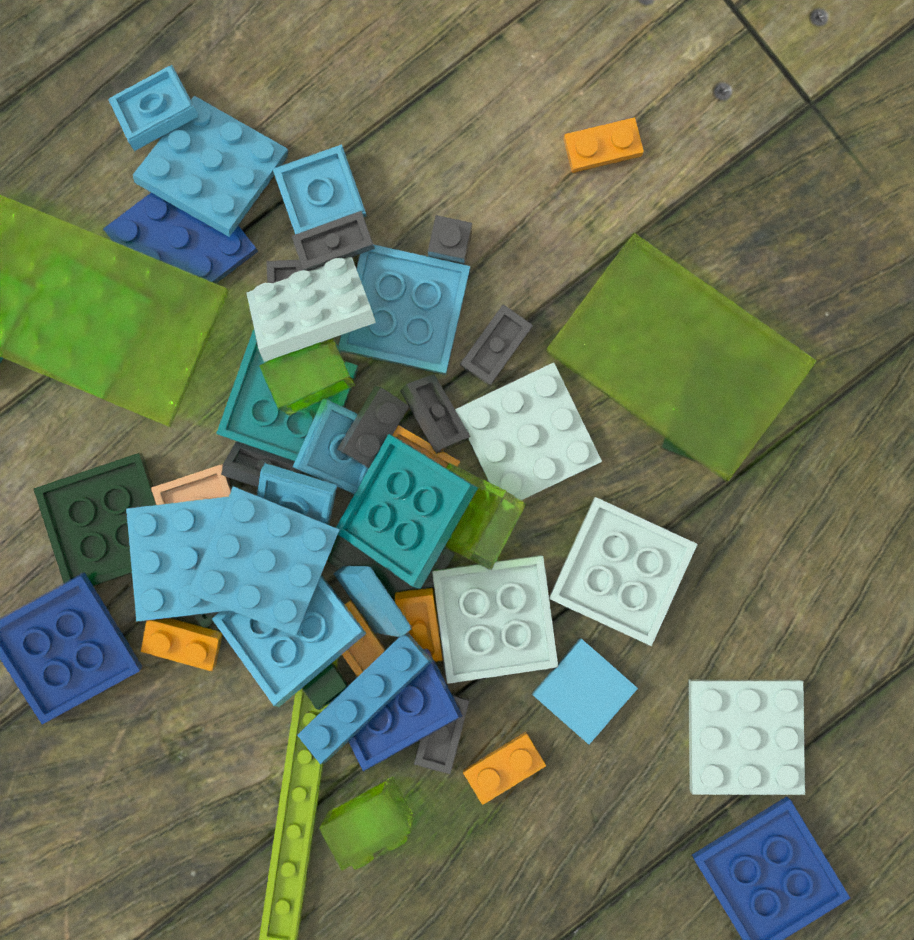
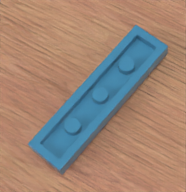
M406 633L388 647L297 736L320 764L326 763L433 660L409 633Z

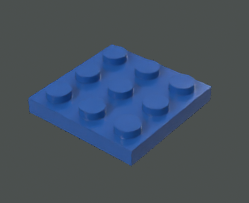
M153 193L148 194L103 228L171 317L258 252L239 225L231 236L228 237Z
M85 572L0 618V660L41 724L50 721L136 674L143 667Z
M787 796L691 855L742 940H784L850 899L800 814Z

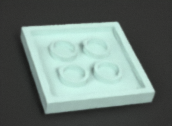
M352 256L344 259H332L324 266L310 271L302 270L295 272L289 278L276 283H263L253 291L246 293L258 349L264 362L376 323Z
M551 363L455 409L471 436L468 440L501 509H505L602 462L555 363Z
M594 497L549 595V599L652 646L697 543Z
M542 555L431 570L447 684L558 667L546 572Z
M689 679L690 792L692 795H805L804 691L802 680Z

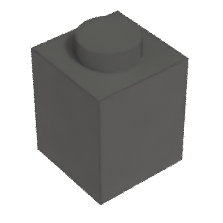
M436 215L428 248V257L465 265L472 236V223Z

